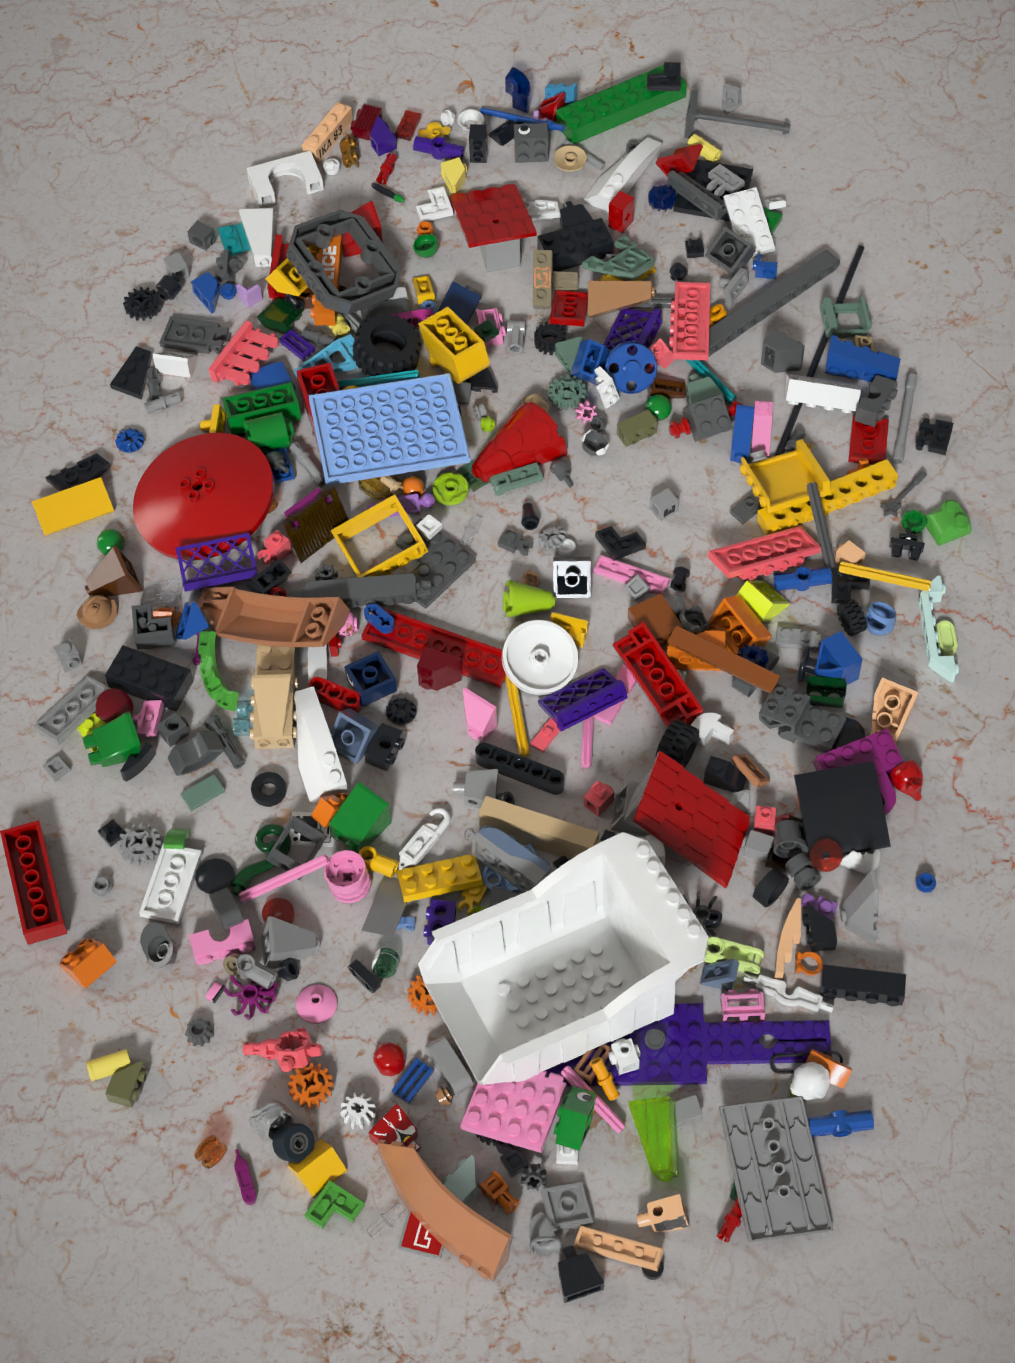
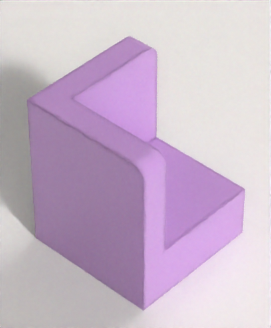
M240 283L236 285L238 298L248 308L262 300L261 287L258 284L254 287L250 285L246 289Z

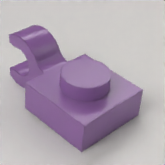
M805 893L801 906L804 908L812 906L832 921L838 903L819 896L817 901L813 896Z

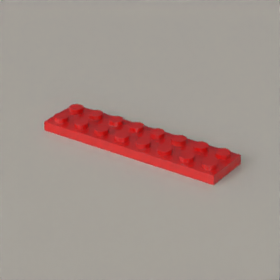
M384 608L382 609L394 619V630L391 633L384 634L368 622L361 635L362 640L416 659H420L425 647L461 657L462 675L500 689L506 679V673L502 665L501 649Z

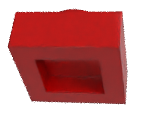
M337 634L329 641L331 657L338 656V649H342L341 637L338 638Z

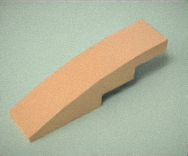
M801 898L796 899L781 933L775 963L774 979L783 980L784 962H791L793 944L800 943Z

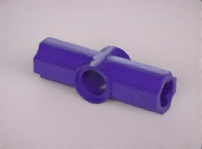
M416 136L413 150L432 154V157L437 160L445 157L451 159L459 157L462 160L465 146L447 143L442 137L428 139Z

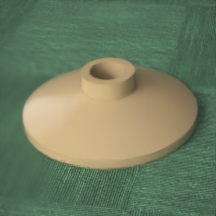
M569 145L559 148L555 152L553 160L559 169L573 172L585 166L587 155L583 149Z

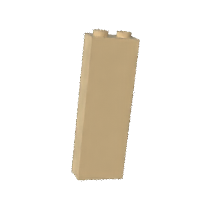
M485 796L479 810L480 829L484 825L497 828L508 836H514L519 844L525 846L531 844L534 849L559 857L566 856L567 859H573L601 842L599 840V832L489 796Z

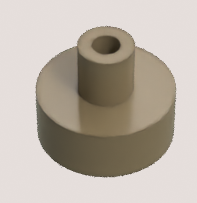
M232 953L224 959L223 966L227 973L231 975L239 974L236 961L241 955Z

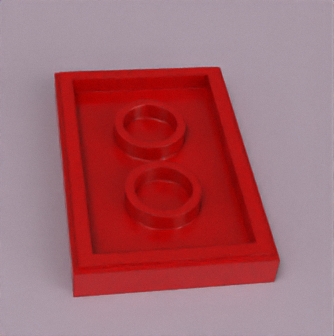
M555 290L549 324L584 327L588 309V292Z
M853 415L848 462L859 463L860 459L866 458L869 460V464L874 465L885 460L889 419L883 418L881 422L878 421L875 427L855 421V415Z

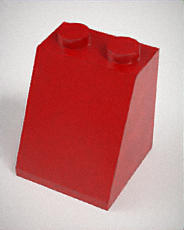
M373 201L350 212L364 217L383 243L381 224ZM349 232L342 234L343 257L361 254L362 250Z

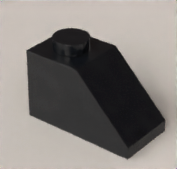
M710 756L704 773V783L733 793L743 791L747 777L730 761Z

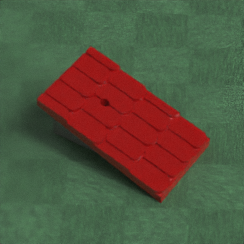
M506 184L499 188L489 187L485 190H472L468 193H455L449 196L468 247L480 246L487 273L520 267V239L537 236V231L515 184Z
M659 751L651 771L634 790L624 822L653 835L726 888L732 877L735 863L738 860V854L749 826L750 818L746 813L729 803V800L705 785L702 780L685 770L684 766Z

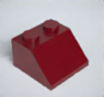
M425 647L417 664L419 686L427 690L437 691L461 681V657Z

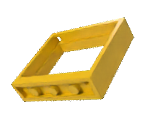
M396 495L387 498L331 530L357 578L390 575L393 571L406 566L409 562L422 557L428 552L424 541ZM398 511L415 539L416 544L362 574L345 546L344 541Z

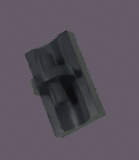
M908 529L907 534L899 533V538L891 537L889 546L891 548V557L901 558L902 550L910 551L908 559L918 561L921 553H923L925 543L917 542L918 536L911 535L912 529Z

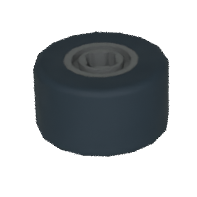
M285 1123L276 1130L272 1145L278 1158L289 1162H301L313 1151L315 1139L310 1128L304 1124Z

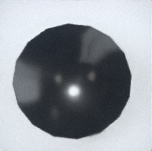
M846 718V724L833 749L865 738V730L862 725L854 719Z
M217 858L206 860L202 863L195 875L198 889L208 894L227 887L229 889L235 878L234 869L231 864Z

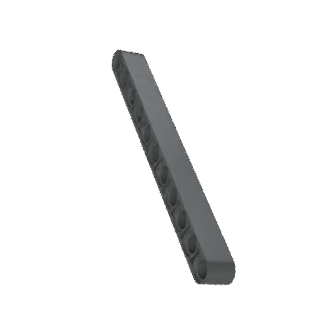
M828 250L821 252L709 328V356L834 272L839 267L840 260Z

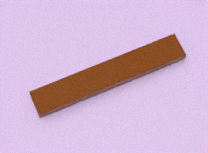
M677 625L667 641V644L769 694H772L780 679V675Z

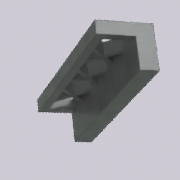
M673 170L668 173L667 186L716 221L727 213L723 200L681 171L677 174Z

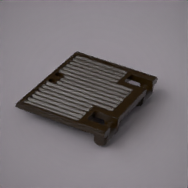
M328 487L316 496L315 501L299 513H292L283 520L282 524L300 563H302L334 539L331 530L349 519L335 487ZM330 495L332 501L327 504L325 498ZM297 521L299 526L293 530L291 524Z

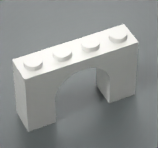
M311 151L247 168L248 180L260 208L276 203L271 183L282 175H294L300 178L307 194L324 190L322 176Z

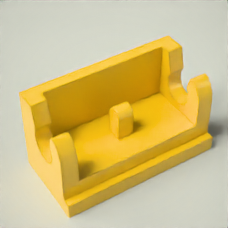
M552 612L551 622L562 627L572 637L576 646L584 647L589 631V621Z

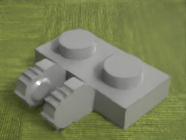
M719 164L708 173V178L712 181L707 185L706 189L710 192L716 189L714 195L720 197L724 194L725 190L731 194L736 193L744 187L745 181Z

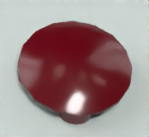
M115 688L102 692L97 698L95 705L96 716L105 723L116 719L128 711L132 716L134 709L129 695Z

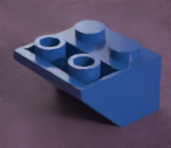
M591 339L581 341L570 375L598 386L594 370L600 366L605 371L604 364L610 350L605 345Z

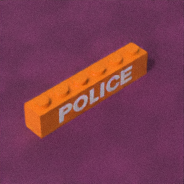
M342 235L333 237L328 248L322 249L317 247L319 253H316V261L323 264L324 272L338 291L343 249ZM312 294L314 308H311V318H314L315 325L336 326L337 311L324 308L316 299L315 294Z

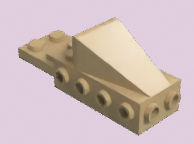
M257 645L256 671L251 679V687L254 690V695H251V706H254V711L250 712V721L253 723V728H250V740H254L255 749L294 748V738H297V727H295V688H298V677H295V647Z

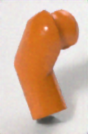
M866 458L860 459L857 469L847 470V475L869 467V460Z

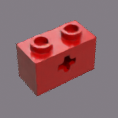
M619 191L609 202L608 227L623 234L634 221V197Z

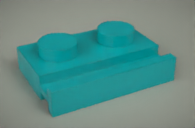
M239 222V225L234 226L232 224L217 228L224 250H229L230 256L241 254L246 250L250 251L241 222Z

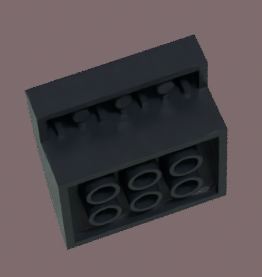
M873 761L794 775L810 861L846 855L852 850L864 852L891 847Z

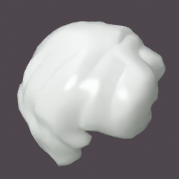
M815 1062L802 1064L794 1070L790 1090L795 1096H802L805 1100L824 1098L830 1085V1073L823 1065Z

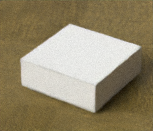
M781 197L766 199L765 206L769 210L786 207V201Z

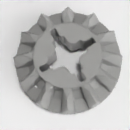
M557 525L543 530V533L538 535L540 547L543 549L558 547L565 541L566 531L563 527H558Z

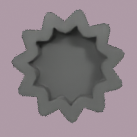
M203 1019L193 1020L187 1026L185 1036L188 1037L187 1042H192L193 1046L199 1044L203 1047L204 1043H210V1038L214 1037L212 1033L214 1027L210 1026L209 1021H203Z

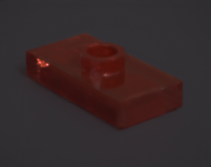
M406 110L395 131L396 137L411 141L422 118L421 113Z

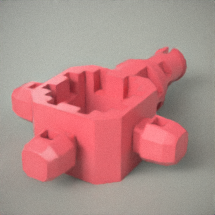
M298 1028L296 1031H286L280 1034L278 1039H267L261 1043L244 1042L243 1054L245 1056L261 1055V1057H265L267 1060L277 1059L283 1072H290L293 1068H303L308 1065L311 1057H319L323 1053V1046L312 1043L310 1035L305 1028Z

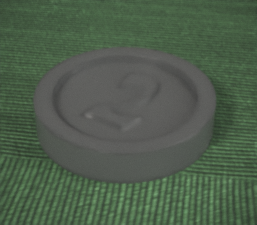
M651 1029L646 1033L645 1044L648 1048L659 1050L665 1045L666 1037L661 1030Z

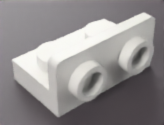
M599 366L594 370L597 376L595 380L599 384L596 389L603 406L607 409L620 398L613 379Z

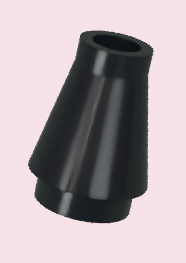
M525 503L522 506L521 524L527 530H534L538 527L540 520L533 505Z

